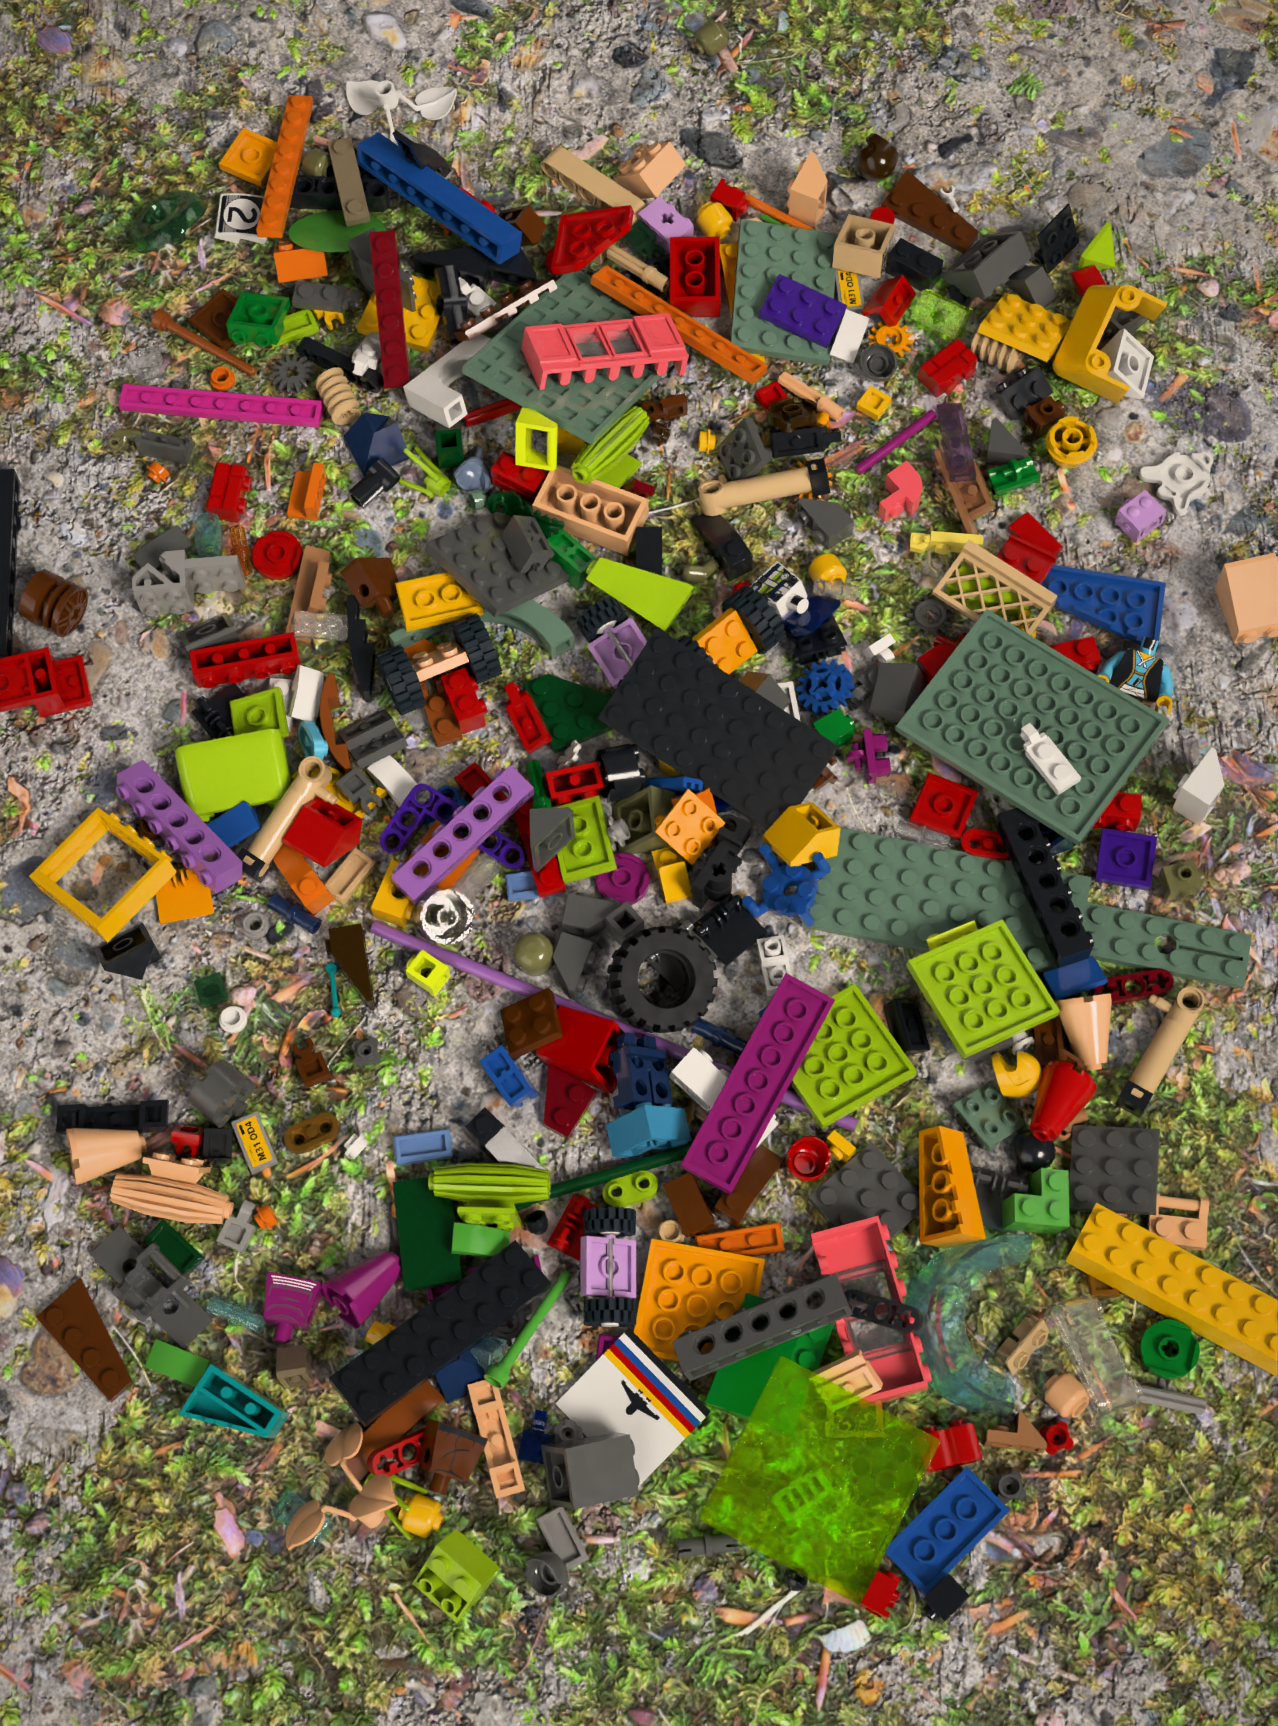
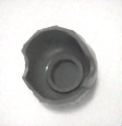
M874 343L862 350L859 368L862 375L869 381L883 382L892 377L896 372L898 360L895 352L887 345Z
M542 1551L525 1561L527 1567L523 1575L529 1578L531 1587L538 1595L551 1598L559 1595L565 1589L568 1582V1571L565 1562L557 1554Z

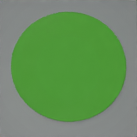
M343 210L320 212L303 217L290 227L288 234L295 244L309 250L345 252L349 251V240L372 228L377 232L385 231V226L378 218L370 215L371 222L347 227Z

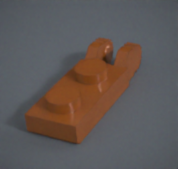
M436 675L432 679L434 687H436L438 692L436 694L428 696L425 682L421 681L419 683L426 701V706L423 708L437 747H442L463 740V737L444 692L440 677Z

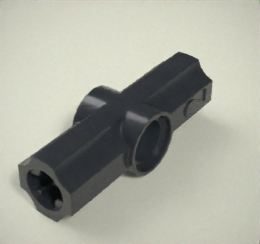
M445 265L434 271L438 290L436 310L438 315L443 318L447 343L458 345L463 341H458L454 332L460 329V324L466 320L465 315L468 309L466 295L461 293L457 268L453 267V265Z

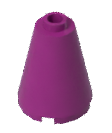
M383 1251L326 1279L321 1285L322 1293L331 1308L336 1305L341 1311L338 1316L346 1324L357 1329L366 1322L401 1275V1260L395 1253Z

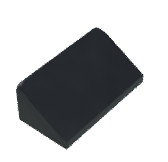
M916 998L893 999L884 1005L883 1010L889 1032L906 1056L928 1052L930 1047Z

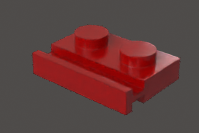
M1010 534L1008 541L1004 543L996 557L1040 585L1057 560L1056 555Z

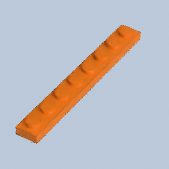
M288 96L256 231L258 237H283L312 113V96Z
M605 265L592 275L591 285L641 316L669 313L683 342L747 382L754 384L766 373L768 368L766 363L611 267Z

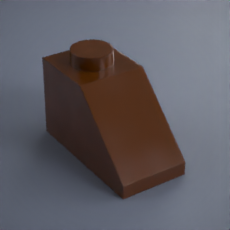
M529 205L502 210L498 215L522 232L520 247L536 245L542 239V233L547 228V225Z

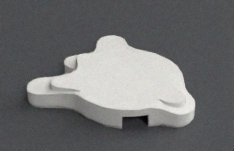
M1181 452L1174 453L1157 466L1142 467L1139 472V478L1144 482L1158 483L1160 487L1156 492L1157 497L1171 502L1174 513L1178 516H1184L1188 511L1190 502L1205 493L1210 483V468L1213 464V457L1207 452L1192 453L1191 456L1180 455Z

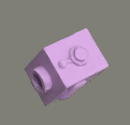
M1144 490L1135 498L1129 497L1124 501L1118 510L1115 524L1136 544L1163 523L1166 510Z

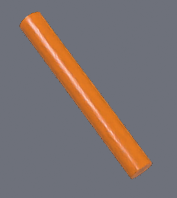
M750 194L746 196V199L750 201L749 206L783 224L787 223L790 227L812 230V227Z

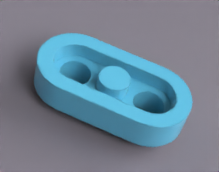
M301 721L298 727V740L306 757L316 756L323 760L324 756L328 754L327 741L323 740L320 729L314 721Z

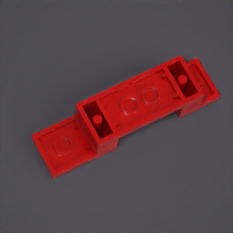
M46 647L0 658V712L34 704L41 718L92 706L93 701L83 656L78 655L56 661L50 648Z

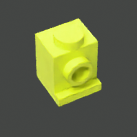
M421 950L417 956L413 955L406 964L407 978L429 992L434 998L451 977L449 967L424 950ZM426 971L431 972L427 978L422 976Z

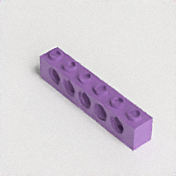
M144 760L117 774V786L115 789L119 798L123 801L126 800L136 816L142 817L148 823L150 830L155 835L158 834L165 841L167 848L181 858L184 866L196 873L203 886H208L217 894L242 879V861Z
M512 765L506 770L504 768L498 770L492 777L493 782L488 787H480L473 794V801L467 806H460L453 813V819L447 825L443 823L432 833L434 837L427 844L422 842L412 852L414 856L409 861H402L393 869L392 873L394 875L391 876L393 884L415 906L534 795V787ZM498 791H505L509 796L504 801H497L494 799V794ZM479 809H484L489 815L484 820H478L474 817V813ZM458 828H465L469 831V834L463 839H458L454 836V832ZM441 846L448 848L449 853L445 857L439 858L434 855L436 848ZM425 865L429 868L428 873L422 877L416 876L414 874L415 868Z

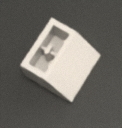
M1212 747L1206 755L1201 753L1192 766L1194 768L1190 774L1186 773L1177 786L1179 788L1173 795L1176 801L1172 809L1199 827L1215 807L1224 787L1217 752Z

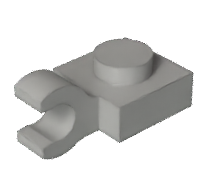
M244 1200L237 1218L230 1216L229 1219H226L216 1241L221 1245L244 1254L256 1230L254 1225L249 1224L257 1213L256 1204Z

